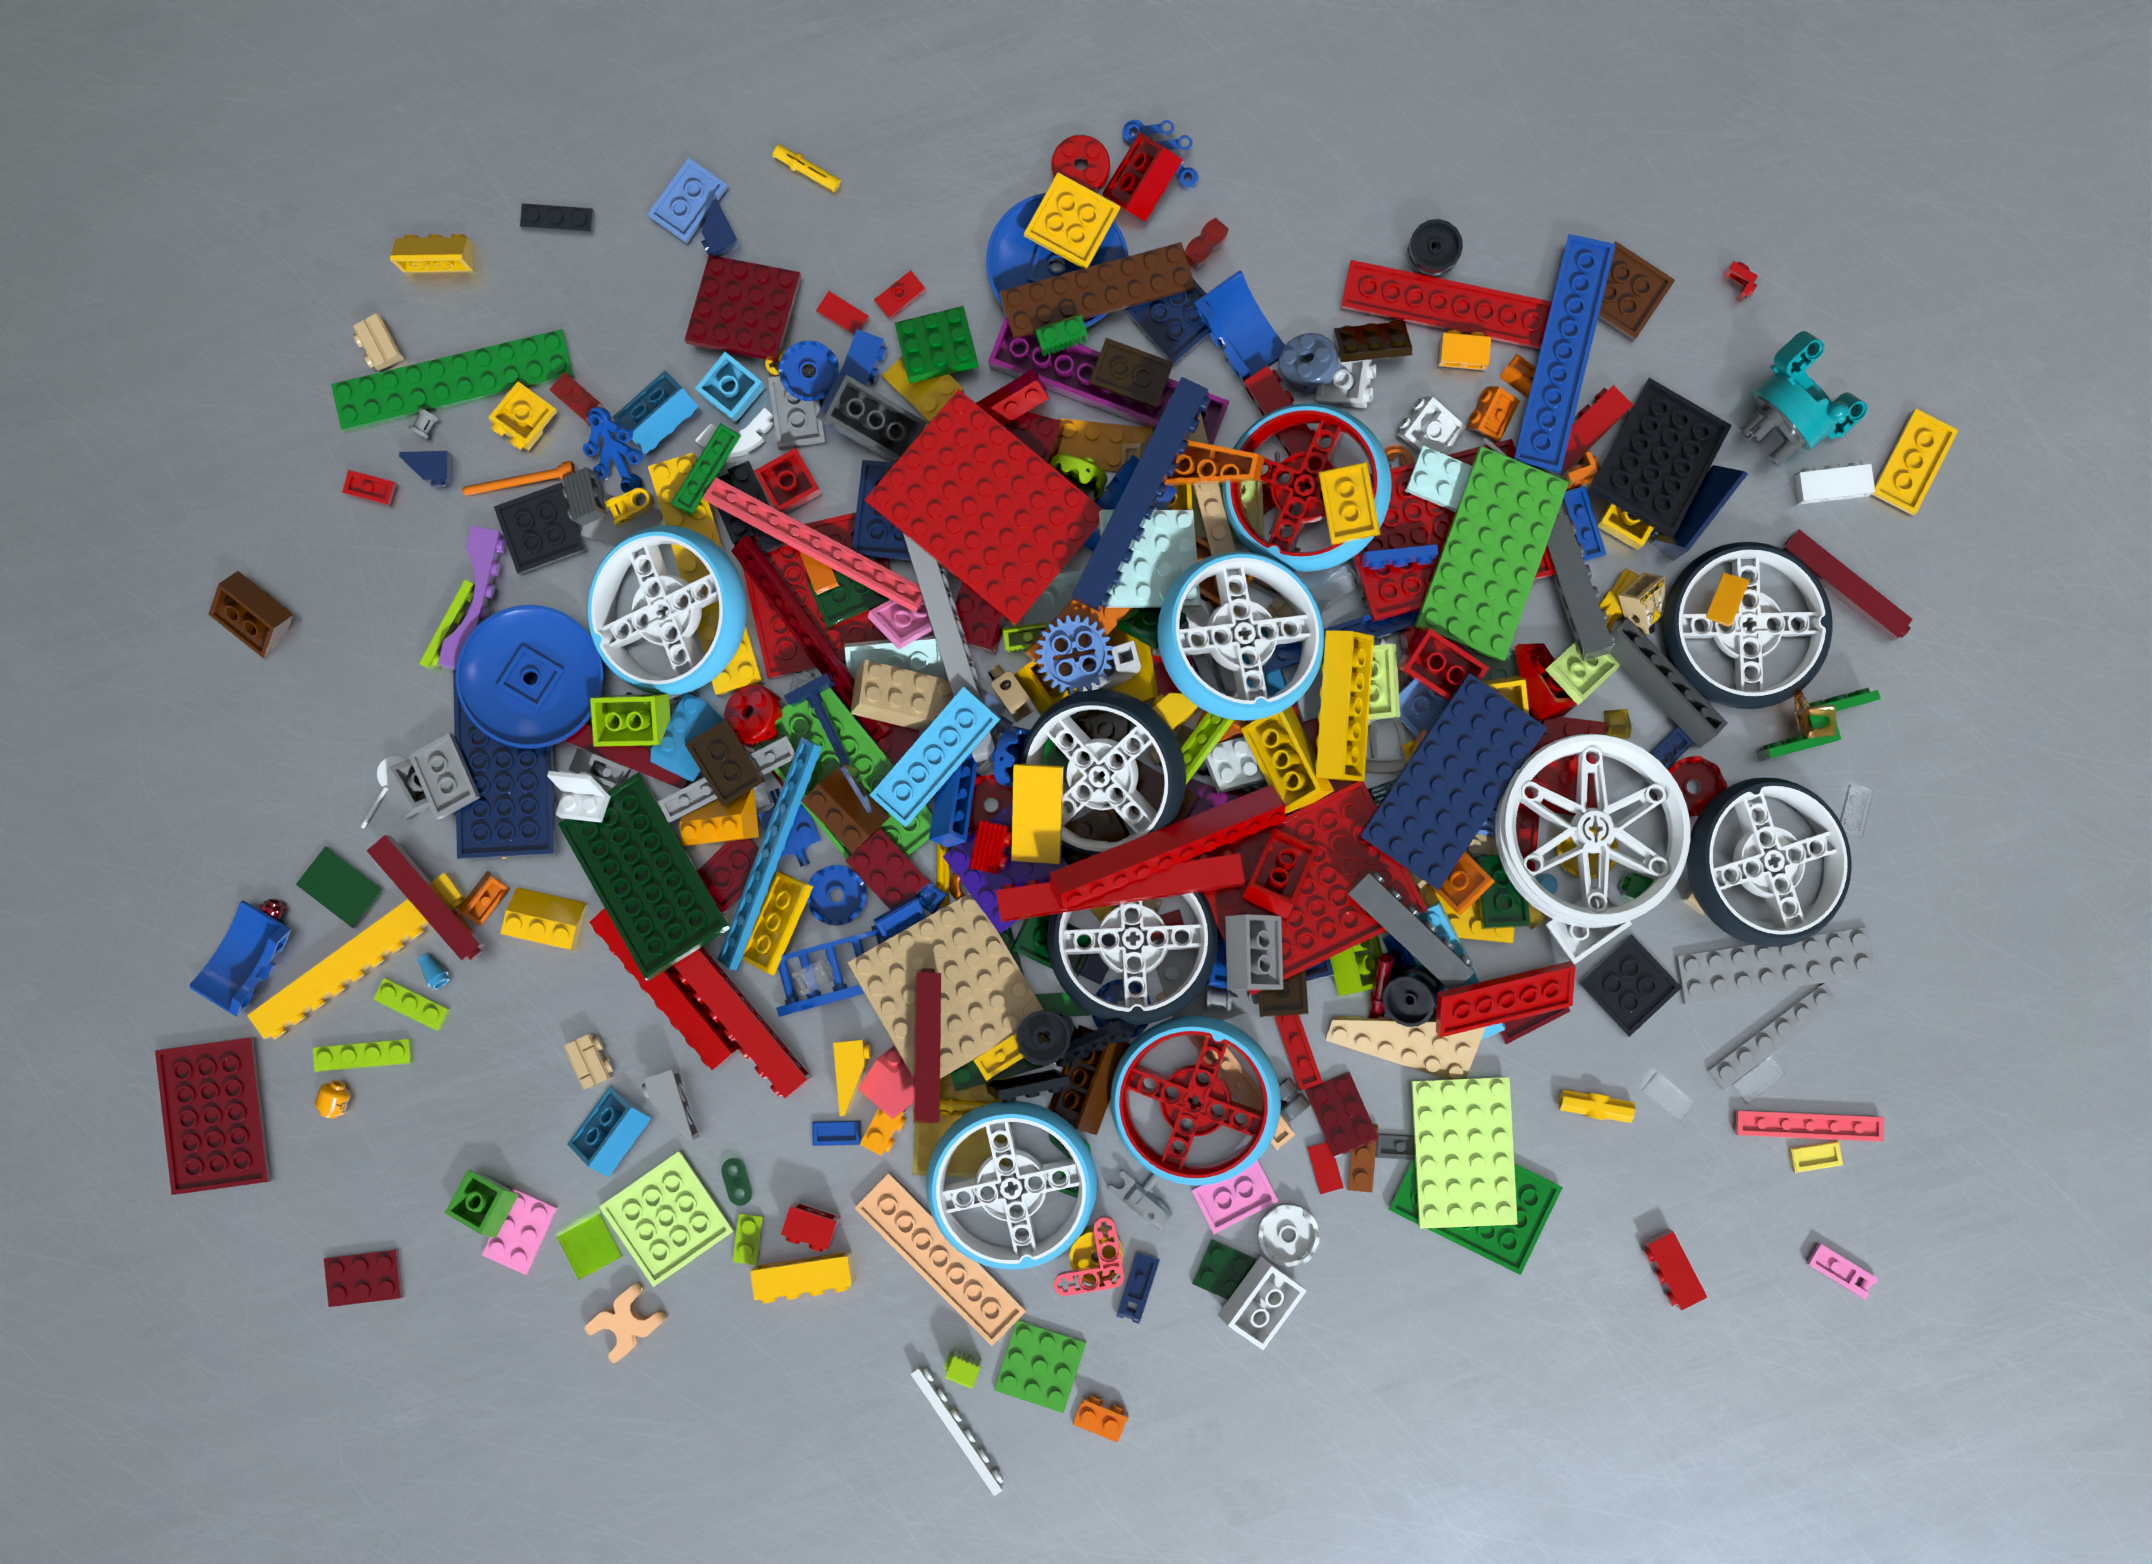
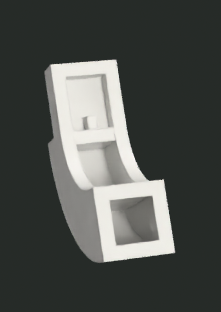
M766 408L747 427L737 432L741 435V438L729 457L749 454L765 443L760 434L762 432L766 433L773 426L772 421L774 420L773 415ZM711 423L696 438V443L704 449L717 428Z
M1134 641L1115 646L1111 649V656L1114 659L1107 660L1106 663L1112 668L1103 670L1107 678L1098 677L1100 685L1091 683L1092 690L1100 688L1107 690L1118 686L1134 677L1140 671L1141 664ZM1093 664L1083 666V669L1089 671L1092 669Z

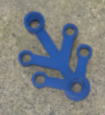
M1130 120L1124 125L1122 133L1124 139L1132 145L1137 135L1131 136L1130 130L1133 127L1138 129L1137 135L1141 132L1146 136L1158 133L1171 135L1174 132L1175 126L1169 120H1164L1160 124L1144 125L1139 120ZM1166 123L1171 125L1169 132H1164L1163 126ZM1182 135L1179 139L1156 141L1168 150H1189L1193 145L1192 139L1187 135ZM1187 138L1189 145L1182 147L1181 141ZM1180 164L1176 172L1179 175L1180 183L1186 187L1195 186L1199 180L1198 172L1193 168H1185ZM1190 172L1192 179L1185 181L1184 175Z
M601 407L592 408L588 413V421L592 429L589 442L583 445L584 454L588 457L598 454L600 434L604 440L600 462L594 466L593 471L599 475V479L608 476L610 473V459L612 457L622 478L621 490L627 493L633 489L642 488L641 478L634 473L630 474L621 456V453L627 456V460L632 465H636L644 459L641 450L633 449L624 444L633 438L632 430L629 427H623L612 421L607 409ZM610 431L616 433L618 440L612 437Z

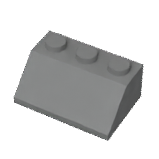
M1248 914L1225 916L1227 990H1283L1281 916Z

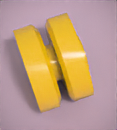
M1094 1225L1086 1227L1078 1239L1071 1245L1069 1259L1072 1270L1100 1265L1099 1258L1093 1257V1254L1097 1252ZM1102 1225L1098 1227V1230L1101 1229L1104 1233V1239H1099L1100 1242L1107 1239L1114 1240V1237H1108V1227ZM1118 1236L1121 1257L1123 1262V1244ZM1106 1245L1102 1249V1254L1107 1258H1112L1116 1254V1249L1111 1245ZM1110 1270V1274L1107 1276H1102L1103 1271H1098L1100 1284H1104L1103 1278H1111L1113 1280L1117 1275L1114 1270ZM1087 1273L1082 1277V1281L1094 1285L1096 1278L1093 1274Z

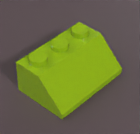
M669 694L605 695L590 698L594 746L661 744L670 720Z
M1378 935L1330 958L1339 996L1374 988L1377 970L1375 959L1383 954Z

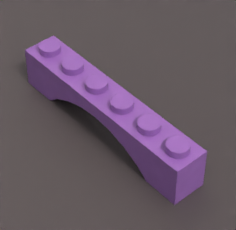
M471 525L466 550L471 558L475 573L474 597L463 622L451 635L443 640L438 664L444 669L456 671L458 657L466 639L482 621L489 617V608L487 606L489 598L492 599L494 596L495 585H493L494 577L499 574L500 562L498 560L500 553L504 552L506 545L504 536L498 530Z

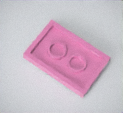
M889 600L872 609L868 614V618L898 649L933 631L924 600L916 613L893 600Z
M1258 1160L1251 1167L1231 1179L1210 1185H1200L1192 1189V1193L1213 1234L1278 1202Z
M514 1187L512 1191L519 1194L497 1237L489 1238L482 1255L527 1275L558 1207Z

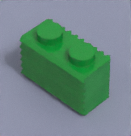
M1081 314L1035 329L1036 338L1044 357L1047 354L1050 355L1051 352L1055 354L1056 351H1064L1065 348H1073L1074 345L1078 346V344L1087 343L1088 333Z

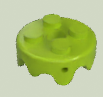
M1061 452V454L1052 457L1050 465L1059 473L1063 471L1074 474L1072 484L1076 486L1078 481L1082 484L1091 481L1093 482L1091 491L1095 489L1094 498L1099 499L1101 497L1108 477L1102 469L1094 465V460L1088 457L1080 459L1066 452Z

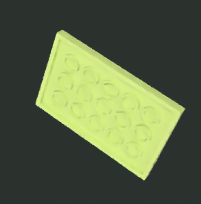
M1510 1077L1411 1081L1419 1228L1518 1224Z

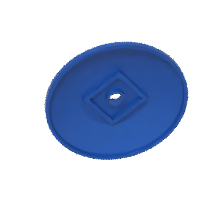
M1046 193L1026 198L1010 208L999 220L989 239L986 254L987 277L990 287L1001 306L1000 291L1083 269L1024 237V232ZM1113 221L1089 267L1129 256L1124 236L1115 221ZM1055 260L1061 261L1064 268L1061 271H1054L1051 269L1050 263ZM1107 314L1083 320L1085 327L1093 325Z
M540 605L514 606L503 609L486 618L466 639L456 665L457 693L469 719L491 739L516 748L536 749L548 747L574 735L591 718L590 698L600 697L603 689L602 660L590 634L569 615ZM529 672H533L538 676L537 682L533 685H528L524 682V676Z

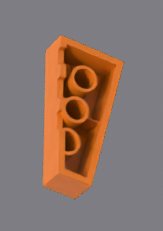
M1186 440L1189 442L1188 447L1183 455L1179 454L1176 463H1178L1177 469L1172 477L1168 476L1165 485L1260 481L1265 457L1256 453Z

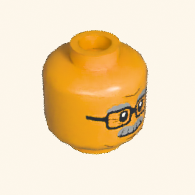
M340 1081L325 1083L319 1088L315 1107L321 1116L331 1119L337 1118V1116L343 1115L346 1111L351 1094L345 1088V1084Z

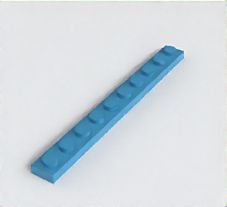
M801 737L730 924V929L717 960L729 969L737 970L743 958V953L751 937L754 924L760 914V908L765 895L768 893L773 874L777 869L781 853L785 848L789 832L794 824L799 806L802 803L803 795L811 780V774L820 756L822 746L808 738Z

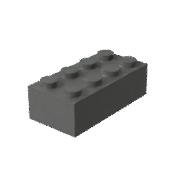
M838 375L816 416V419L890 462H897L921 434L927 423L848 375Z

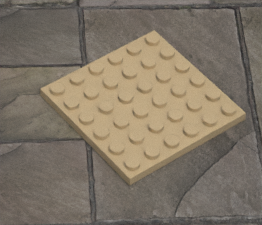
M970 893L847 962L913 1079L915 975L917 972H921V969L932 968L936 969L935 973H941L940 1079L1017 1033V1029L1024 1018L1033 1012L1043 1010L998 931Z

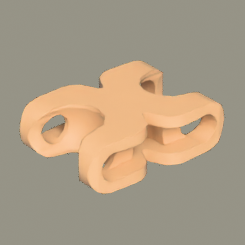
M639 1283L633 1284L615 1299L613 1304L614 1310H603L584 1327L588 1335H593L601 1329H610L615 1333L617 1343L608 1354V1359L613 1364L636 1346V1336H648L667 1317L661 1310L649 1317H641L636 1313L634 1301L643 1291Z

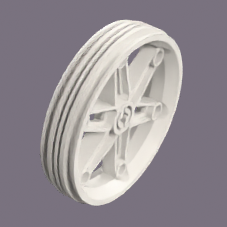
M1579 734L1545 745L1529 756L1521 769L1517 770L1499 800L1495 818V836L1498 854L1509 880L1522 897L1543 914L1569 925L1602 928L1619 925L1647 913L1669 894L1680 878L1687 860L1690 845V819L1686 802L1677 782L1653 755L1641 747L1617 737L1600 734ZM1586 753L1594 757V764L1586 760ZM1578 754L1576 803L1531 781L1549 763L1566 756ZM1603 756L1616 759L1633 768L1650 786L1608 805L1602 761ZM1588 773H1593L1597 808H1586ZM1525 788L1533 791V799L1526 797ZM1650 790L1657 794V801L1650 798ZM1545 799L1576 815L1571 820V823H1568L1542 805V800ZM1640 801L1642 806L1617 824H1614L1612 818L1608 815L1633 802ZM1520 802L1562 831V833L1524 859L1520 853L1516 835V817ZM1660 803L1664 809L1668 826V846L1665 859L1623 830ZM1589 827H1591L1592 830H1596V834H1594L1592 831H1589ZM1568 837H1571L1572 842L1576 846L1575 848L1548 861L1544 860L1542 855ZM1614 838L1644 857L1642 863L1611 848L1610 845L1613 843ZM1588 853H1599L1597 889L1591 888ZM1577 856L1583 907L1557 898L1547 891L1533 876ZM1609 859L1654 880L1642 894L1632 901L1620 906L1607 908ZM1527 860L1535 863V872L1527 868ZM1652 862L1659 865V874L1653 871ZM1592 897L1598 900V909L1591 906L1590 900Z

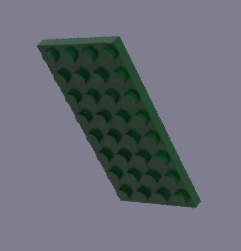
M637 772L606 792L610 799L602 823L564 819L558 823V826L644 979L649 981L729 930L730 926L671 824L668 823L643 776Z

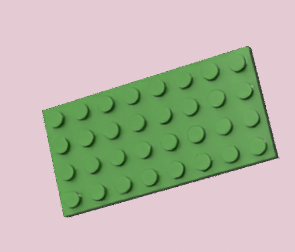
M1483 446L1479 447L1414 627L1419 629L1422 627L1430 628L1451 642L1496 660L1505 661L1568 487V481Z
M831 687L820 693L824 701L823 705L849 756L850 765L858 770L865 791L870 795L895 765L853 714H850V709ZM807 700L795 707L789 704L782 709L783 716L774 725L777 731L776 738L761 741L755 746L757 750H760L785 736L789 737L795 751L798 748L801 737L808 738L822 746L803 799L833 770L842 765L814 709L810 707ZM792 761L774 770L783 782H785ZM802 802L803 807L847 860L853 853ZM927 804L907 827H904L886 811L891 817L880 828L893 839L907 856L929 840L933 812Z

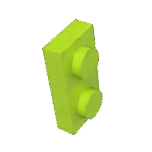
M739 1213L732 1262L750 1265L758 1264L764 1216Z

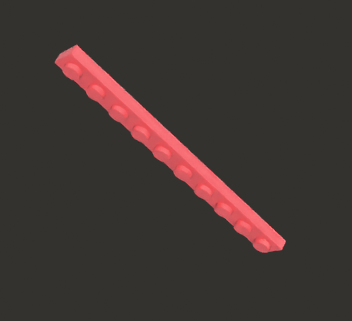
M718 478L714 479L704 494L703 500L915 613L924 600L919 585Z

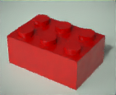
M1422 627L1397 665L1400 671L1446 701H1449L1467 673L1472 674L1481 681L1489 669L1488 666L1427 627Z

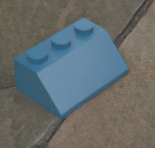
M665 370L612 418L619 425L629 427L632 430V440L646 454L656 448L665 436L674 432L683 420L692 416L699 406Z
M685 693L670 717L661 744L653 745L651 748V762L694 783L701 770L685 744L724 721V719L707 702Z
M609 1086L567 1145L589 1168L609 1177L627 1151L632 1147L637 1137L645 1129L651 1117L639 1105L614 1087Z

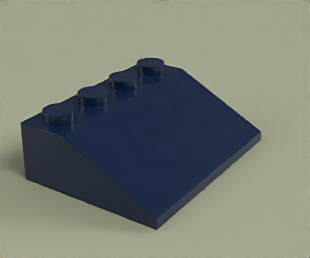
M1716 465L1711 466L1676 534L1670 538L1656 529L1652 534L1655 538L1650 544L1672 561L1688 552L1748 474L1742 470Z

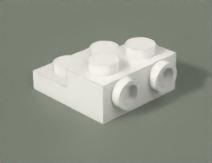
M1371 359L1341 362V370L1335 372L1331 383L1328 385H1318L1316 401L1318 403L1341 404L1344 407L1367 408V402H1371L1373 398V389L1370 388V381L1376 377V365L1373 364Z
M1421 397L1413 404L1414 412L1411 416H1406L1399 423L1398 427L1400 430L1397 435L1413 449L1420 451L1422 446H1426L1446 455L1466 426L1434 397Z

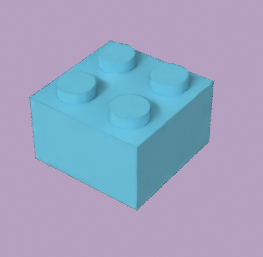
M726 352L723 353L695 387L700 396L735 424L765 389L763 382Z

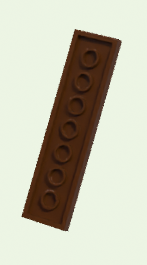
M1182 242L1003 290L999 292V296L1012 338L1016 339L1034 334L1037 328L1081 314L1083 320L1191 291L1196 286Z

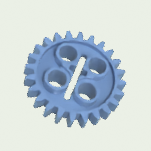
M1065 615L1064 623L1059 618H1056L1055 627L1052 624H1047L1049 632H1040L1044 640H1036L1041 649L1034 650V653L1040 655V658L1034 660V663H1041L1042 665L1037 672L1046 673L1042 680L1048 681L1051 679V688L1059 684L1058 691L1062 693L1067 687L1068 694H1073L1075 688L1078 693L1083 692L1084 686L1090 691L1092 690V682L1100 685L1098 677L1107 678L1103 670L1112 668L1106 663L1107 660L1114 659L1113 656L1107 655V651L1113 649V646H1106L1105 644L1110 637L1101 636L1105 629L1100 628L1096 630L1098 623L1096 621L1088 625L1089 617H1084L1080 622L1079 615H1074L1073 621H1071L1069 615ZM1083 633L1088 636V644L1085 647H1081L1078 643V638ZM1058 638H1062L1065 642V647L1060 652L1054 647V643ZM1094 649L1092 654L1076 656L1075 661L1074 658L1053 660V656L1069 654L1073 650L1085 651ZM1085 658H1090L1093 662L1092 669L1089 671H1085L1082 666ZM1063 662H1066L1069 666V672L1065 676L1059 673V666Z

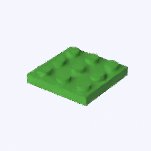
M1018 1319L994 1390L1064 1413L1086 1342Z

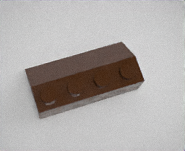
M1079 1025L1077 1038L1095 1030ZM1124 1041L1107 1045L1105 1050L1089 1053V1056L1086 1058L1070 1061L1071 1064L1064 1066L1062 1069V1073L1069 1076L1070 1086L1063 1087L1062 1091L1053 1094L1048 1109L1060 1115L1075 1129L1097 1135L1111 1098L1115 1070L1130 1044Z

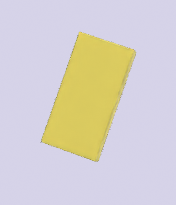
M1837 1140L1789 1148L1792 1168L1795 1173L1843 1165L1840 1144Z

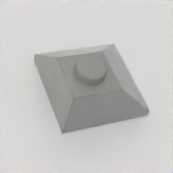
M410 759L390 766L387 769L389 800L401 820L417 814L430 806Z

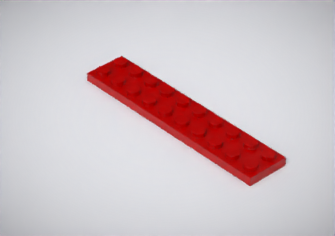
M1351 260L1340 308L1444 330H1458L1468 335H1471L1472 332L1485 333V336L1491 337L1492 340L1541 349L1552 301Z

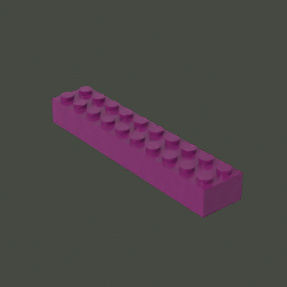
M1006 317L988 360L990 368L1017 378L1034 368L1046 389L1156 429L1179 383L1168 378L1157 409L1090 385L1089 382L1100 352L1078 344V346L1074 345L1073 348H1065L1064 351H1056L1055 354L1051 352L1050 355L1047 354L1044 357L1042 356L1035 333L1016 339L1012 338ZM1209 393L1210 403L1205 412L1201 410V416L1208 444L1214 445L1229 401Z

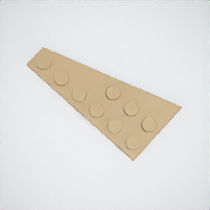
M1333 1016L1325 1041L1441 1078L1466 1079L1486 1027L1440 1038L1436 1033V1018H1429L1426 1023L1418 1027H1406L1396 1023L1393 1019H1388V1017L1366 1019L1362 1016Z

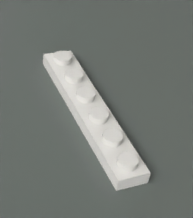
M921 1365L912 1370V1377L994 1496L1003 1489L1002 1482L1004 1480L997 1469L994 1471L988 1464L990 1459L983 1449L978 1450L974 1444L976 1439L969 1429L965 1430L960 1424L962 1418L957 1410L949 1408L946 1403L948 1398L941 1388L936 1389L932 1383L934 1377L927 1368L923 1370Z

